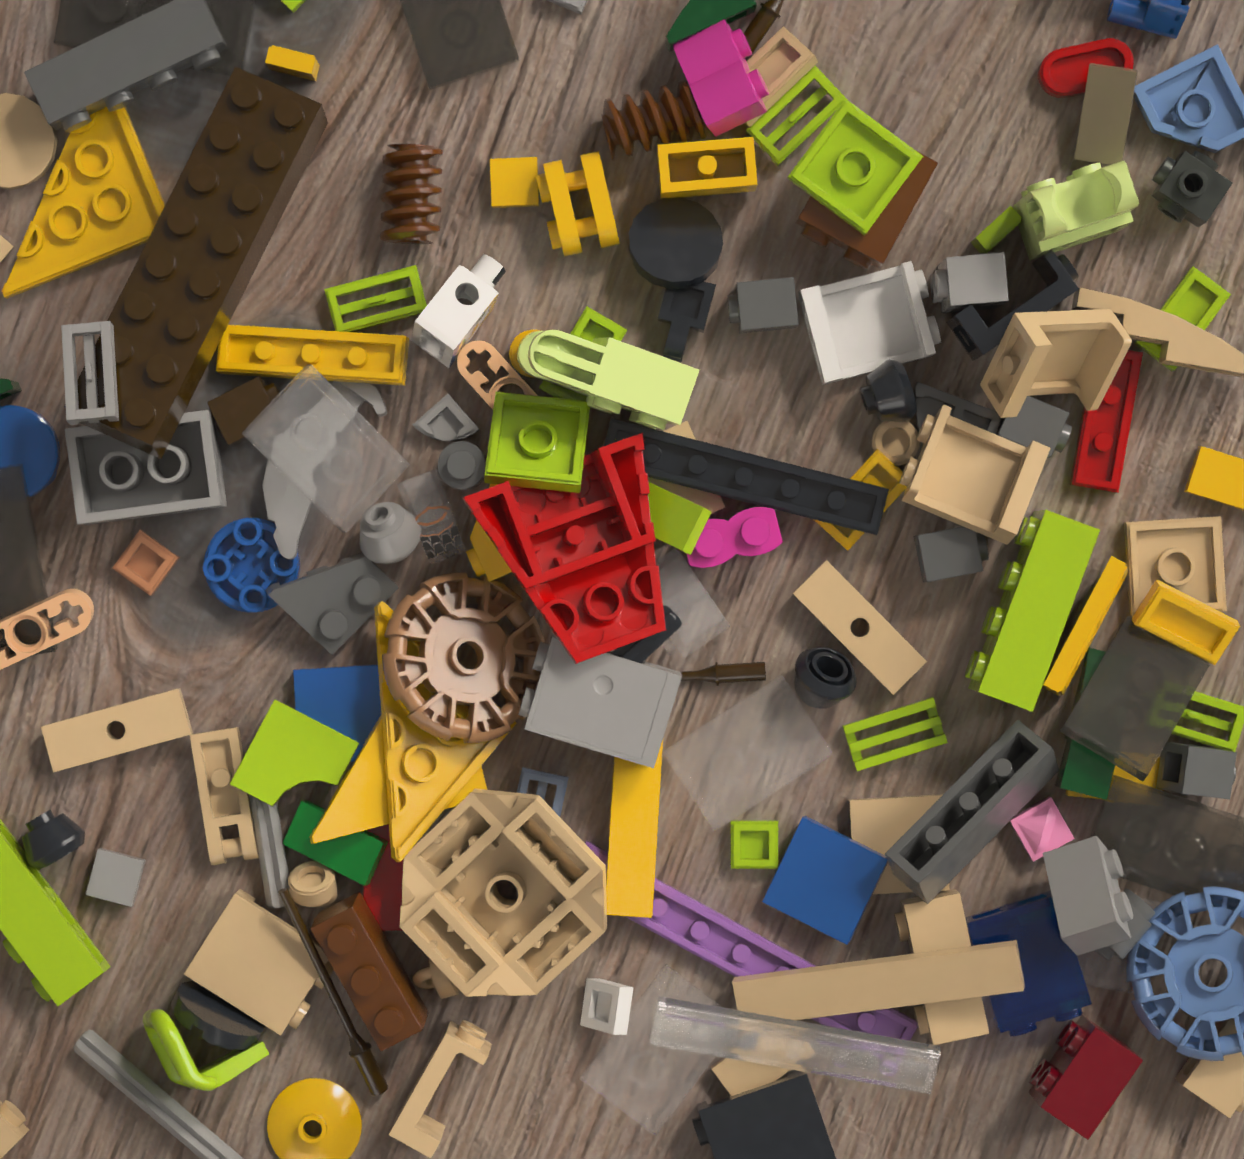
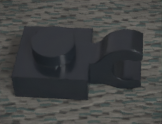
M704 281L697 285L695 283L683 285V289H665L658 321L671 324L663 357L682 362L690 329L704 333L716 284Z

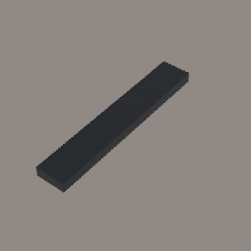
M612 418L610 420L604 446L643 432L645 473H648L650 478L873 535L878 534L889 491L887 488Z

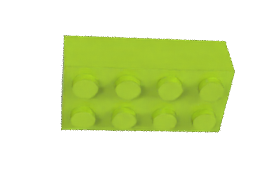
M1048 510L1034 511L1029 518H1023L1014 540L1015 544L1021 546L1017 558L1013 562L1007 561L999 579L998 588L1004 590L999 606H990L983 622L981 633L988 636L982 652L974 650L966 668L965 677L971 679L968 689L1033 712L1100 529Z

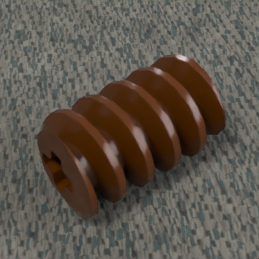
M685 81L678 83L676 97L672 95L666 85L659 88L658 101L656 102L648 90L641 92L639 106L635 104L629 94L623 95L621 110L616 108L610 98L604 101L601 117L612 160L615 159L616 145H620L629 157L633 156L634 143L639 140L645 151L650 152L654 136H658L662 144H670L671 134L676 131L683 143L689 142L691 127H695L702 139L705 138L700 111L692 91Z
M422 144L388 145V147L396 151L385 154L383 156V164L396 170L383 174L382 182L395 189L381 194V200L395 208L382 212L381 221L394 227L380 232V239L385 242L399 244H433V242L427 240V235L439 232L441 226L427 221V216L441 212V207L428 202V197L442 193V188L429 183V178L442 174V169L429 164V159L443 155V150Z

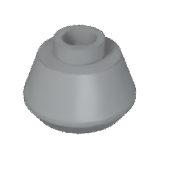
M383 502L372 506L364 513L360 521L359 544L363 555L370 561L384 564L396 563L407 558L420 541L422 526L417 524L420 521L418 519L416 521L414 514L393 502Z

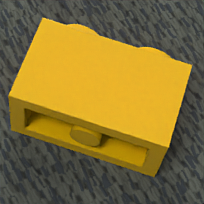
M754 137L657 145L661 198L753 192L757 188Z

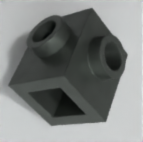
M1184 151L1175 160L1168 156L1152 178V181L1157 183L1158 186L1151 196L1160 202L1157 208L1169 218L1180 223L1183 219H1186L1196 227H1200L1208 221L1233 182L1216 172L1218 164L1205 154L1194 151L1191 155ZM1184 181L1191 186V192L1185 188Z

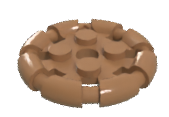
M465 572L447 573L422 582L420 590L413 596L407 594L392 613L384 637L388 638L387 653L382 654L385 680L394 700L400 699L410 712L407 717L425 732L449 741L451 737L463 738L464 743H480L503 736L511 731L510 725L517 719L524 720L526 718L518 715L526 687L533 690L536 689L541 672L533 670L532 667L540 642L545 643L535 615L529 616L520 604L523 599L512 589L497 580L489 582L487 576L484 575L480 579L468 577ZM467 596L476 598L478 609L466 608ZM431 605L436 606L442 616L432 620L425 610ZM505 615L515 627L507 636L496 623ZM408 641L420 642L418 657L406 655ZM461 644L471 646L477 654V664L473 670L465 669L457 660V649ZM515 657L524 660L523 673L513 672ZM422 681L424 687L429 692L434 693L426 701L415 688ZM499 691L505 697L506 703L501 709L491 699ZM456 704L468 706L466 719L455 718Z

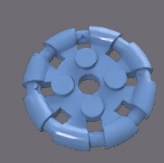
M1213 886L1203 887L1204 892L1185 895L1183 891L1173 895L1153 909L1156 914L1149 921L1152 926L1128 953L1126 982L1132 983L1135 1000H1132L1131 1003L1136 1014L1157 1040L1160 1041L1164 1038L1178 1047L1176 1052L1187 1057L1207 1061H1224L1225 1055L1242 1052L1244 1057V936L1231 929L1239 916L1244 919V892ZM1208 910L1211 925L1193 928L1190 914ZM1164 932L1178 939L1172 946L1168 956L1155 948ZM1217 959L1225 964L1228 974L1222 985L1208 987L1202 983L1199 977V970L1201 965L1207 960ZM1164 975L1168 993L1154 995L1150 978ZM1180 1008L1188 1015L1196 1018L1188 1031L1173 1022ZM1234 1018L1237 1033L1219 1037L1215 1022Z

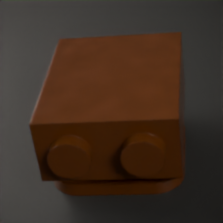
M920 153L923 156L865 236L811 196L796 222L804 227L801 234L823 247H826L829 241L846 250L843 258L862 269L868 270L871 264L880 268L938 162Z

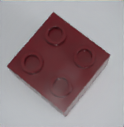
M1081 1015L1077 1022L1070 1020L1058 1035L1056 1044L1060 1047L1049 1062L1043 1059L1033 1071L1029 1079V1083L1033 1085L1029 1090V1094L1042 1109L1089 1140L1139 1068L1143 1059L1123 1042L1084 1015Z

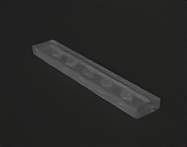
M658 996L649 1042L650 1045L926 1094H931L941 1056L940 1046L662 996Z

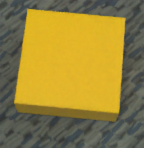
M274 45L268 48L265 64L272 71L316 81L320 66L314 55Z
M537 157L490 159L492 208L539 206V188L536 175H538Z

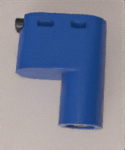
M1111 0L1107 21L1176 39L1190 8L1188 4L1191 0Z

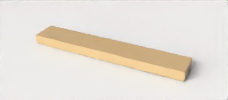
M1017 940L734 977L732 981L740 1027L1022 992L1025 988Z

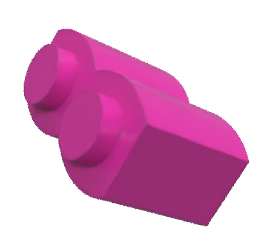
M722 20L673 44L676 56L690 85L701 116L715 137L767 112L762 98L768 96L769 92L758 69L751 72L749 70L745 57L751 55L752 51L740 28L733 31L727 22Z
M754 507L735 514L727 521L723 519H708L691 555L685 553L688 565L698 568L713 567L728 561L735 554L740 556H756L774 550L783 542L775 509Z

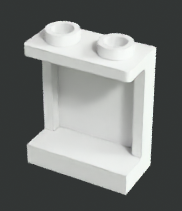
M912 261L821 287L819 285L800 290L798 293L822 385L870 373L889 359L904 364L936 354L934 345L941 343L934 315L926 317L922 302L923 298L929 297L922 269L914 271Z

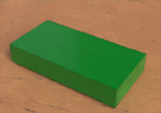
M308 800L301 801L282 844L364 886L369 885L388 841L364 830L311 844L309 836L318 825L326 809Z

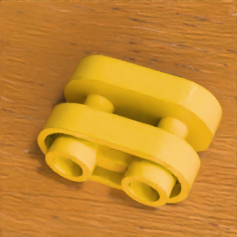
M599 151L580 155L583 166L582 170L564 173L561 159L544 163L545 173L536 175L542 203L552 202L556 219L547 221L552 249L562 248L564 257L583 253L580 238L598 234L601 248L620 244ZM588 188L594 216L575 220L569 192Z

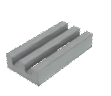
M111 321L61 325L66 421L70 425H77L82 421L99 423V420L108 419L109 422L119 421L113 324ZM95 334H101L105 395V407L102 408L98 406ZM75 336H83L87 409H79Z

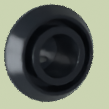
M892 359L886 360L866 376L867 386L860 388V394L868 415L876 413L880 421L908 422L917 412L916 400L907 372L901 362Z
M826 647L807 649L798 656L795 662V690L802 701L810 707L819 709L830 708L849 697L856 688L857 678L851 663L836 650Z
M48 810L25 824L30 833L22 837L28 866L40 870L83 845L85 842V831L64 813L55 817L52 811Z

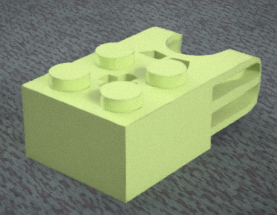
M1125 161L1102 168L1100 162L1073 171V175L1066 177V182L1056 184L1055 179L1050 178L1026 187L1027 190L1021 192L1022 198L1013 208L1022 217L1018 227L1030 261L1038 259L1049 250H1053L1056 253L1118 232L1134 222L1131 211L1138 207L1139 199Z
M559 330L531 332L521 340L517 351V360L520 368L530 376L587 396V405L609 414H620L621 409L631 412L629 421L655 430L656 428L665 430L666 424L681 425L699 373V369L610 337L594 338L590 342Z

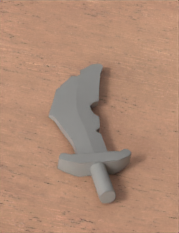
M334 381L318 403L283 433L273 436L262 486L268 520L275 522L276 530L273 534L274 540L281 556L288 560L294 559L297 555L299 538L317 490L312 482V472L321 463L329 462L337 443L336 433L343 432L364 401L374 407L379 417L387 415L386 405L379 391L370 383Z

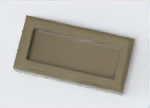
M1090 63L1074 159L1095 163L1100 162L1101 164L1108 165L1123 161L1138 70Z

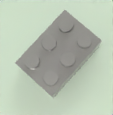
M210 410L183 414L162 459L88 426L64 429L76 520L79 525L227 507L216 420Z

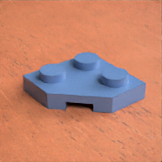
M1218 44L1135 86L1134 99L1152 133L1213 153L1244 139V95Z

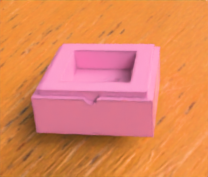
M1050 796L1015 815L1009 821L1033 862L1043 857L1044 852L1057 849L1075 839Z

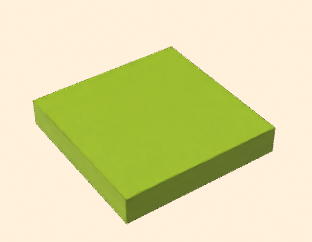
M845 99L787 179L865 236L923 156Z
M496 392L484 483L501 484L509 481L510 486L580 493L590 416V406L587 405V402Z

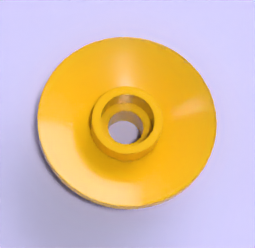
M323 1078L302 1079L287 1086L274 1100L267 1119L268 1138L273 1150L280 1159H348L355 1151L362 1132L361 1113L352 1095L341 1085ZM310 1120L317 1121L322 1128L321 1134L315 1137L309 1136L304 1129L305 1123Z

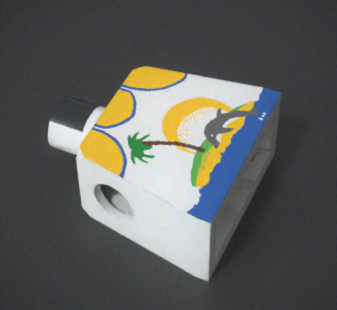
M486 254L482 255L471 271L459 265L415 320L411 341L450 368L458 357L460 350L470 341L494 308L499 294L494 287L505 274L506 270L504 267ZM465 298L470 300L473 304L463 305L458 301V299Z

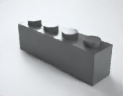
M173 0L25 71L24 74L48 124L55 130L64 128L65 132H71L90 123V114L105 107L111 112L129 105L135 100L134 93L149 86L152 91H156L173 84L178 80L176 75L178 72L194 66L195 70H201L215 64L221 59L219 53L227 50L228 47L205 0Z
M1017 720L885 853L893 874L925 903L929 904L1059 772L1053 748L1021 721Z

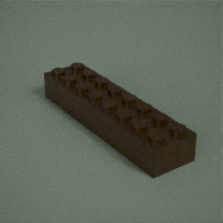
M235 66L107 320L111 321L114 326L119 421L109 422L108 419L99 420V423L82 421L80 422L81 424L162 459L328 124L321 103ZM100 334L95 344L98 406L102 408L105 407ZM84 366L77 380L79 409H87Z

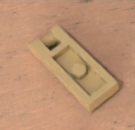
M239 727L191 734L190 741L211 865L226 864L227 858L243 856L244 860L259 858L249 794L230 785L244 758ZM238 824L240 837L224 840L221 827Z

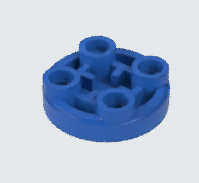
M0 406V500L18 501L28 499L40 493L56 478L60 462L58 437L53 427L41 414L21 406Z
M243 518L225 525L211 539L205 553L203 572L213 594L226 606L248 613L270 610L278 606V604L265 590L277 582L282 585L299 578V552L297 550V555L292 560L281 556L273 537L276 530L275 523L260 518Z

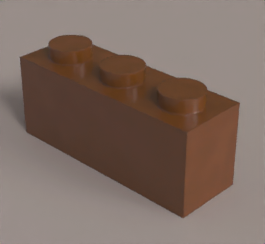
M360 891L319 912L310 929L380 1051L422 1031L429 1012Z

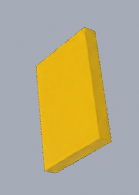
M1113 556L1110 557L1043 684L1046 690L1058 696H1064L1128 574V567L1125 562Z

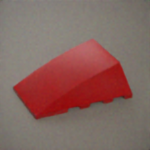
M643 432L598 448L591 454L585 455L580 493L510 486L509 481L462 498L575 664L666 630L659 566H656L654 541L656 540L654 524L651 522L648 494L650 493L648 473H645L643 450L645 448Z

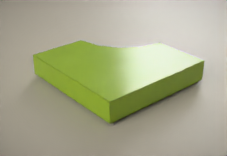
M274 699L230 785L273 807L284 792L301 783L321 781L338 786L360 743Z

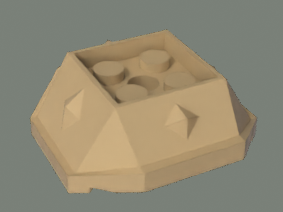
M475 788L415 844L404 857L400 928L466 997L537 995L606 931V865L539 795ZM508 880L512 882L518 890V898L506 899L502 897L497 890V881Z

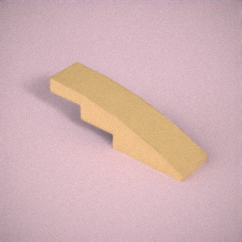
M1081 287L1074 292L1071 310L1111 309L1131 340L1161 344L1159 364L1244 378V354L1221 338L1186 320L1128 298Z

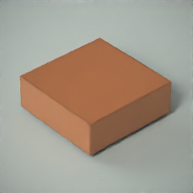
M139 530L112 569L148 595L153 596L180 557L143 530Z

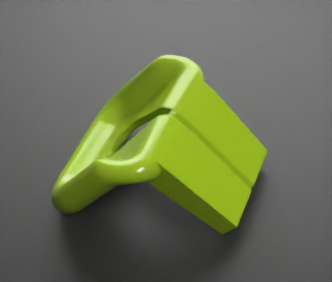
M150 1009L143 1015L144 1028L168 1078L176 1084L191 1089L211 1091L269 1055L264 1042L257 1041V1043L254 1042L246 1050H234L197 1069L179 1031L169 1015L162 1009Z

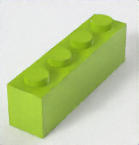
M0 819V930L6 937L3 940V945L14 961L18 964L24 961L35 977L31 979V982L38 994L45 1001L53 1000L57 1006H60L111 966L41 872L28 866L25 851Z

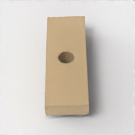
M827 560L792 593L892 695L927 662ZM857 618H862L867 623V631L864 635L857 637L851 632V623Z
M181 688L41 726L53 772L193 734ZM114 721L121 722L125 727V734L121 739L114 737L111 733V725Z

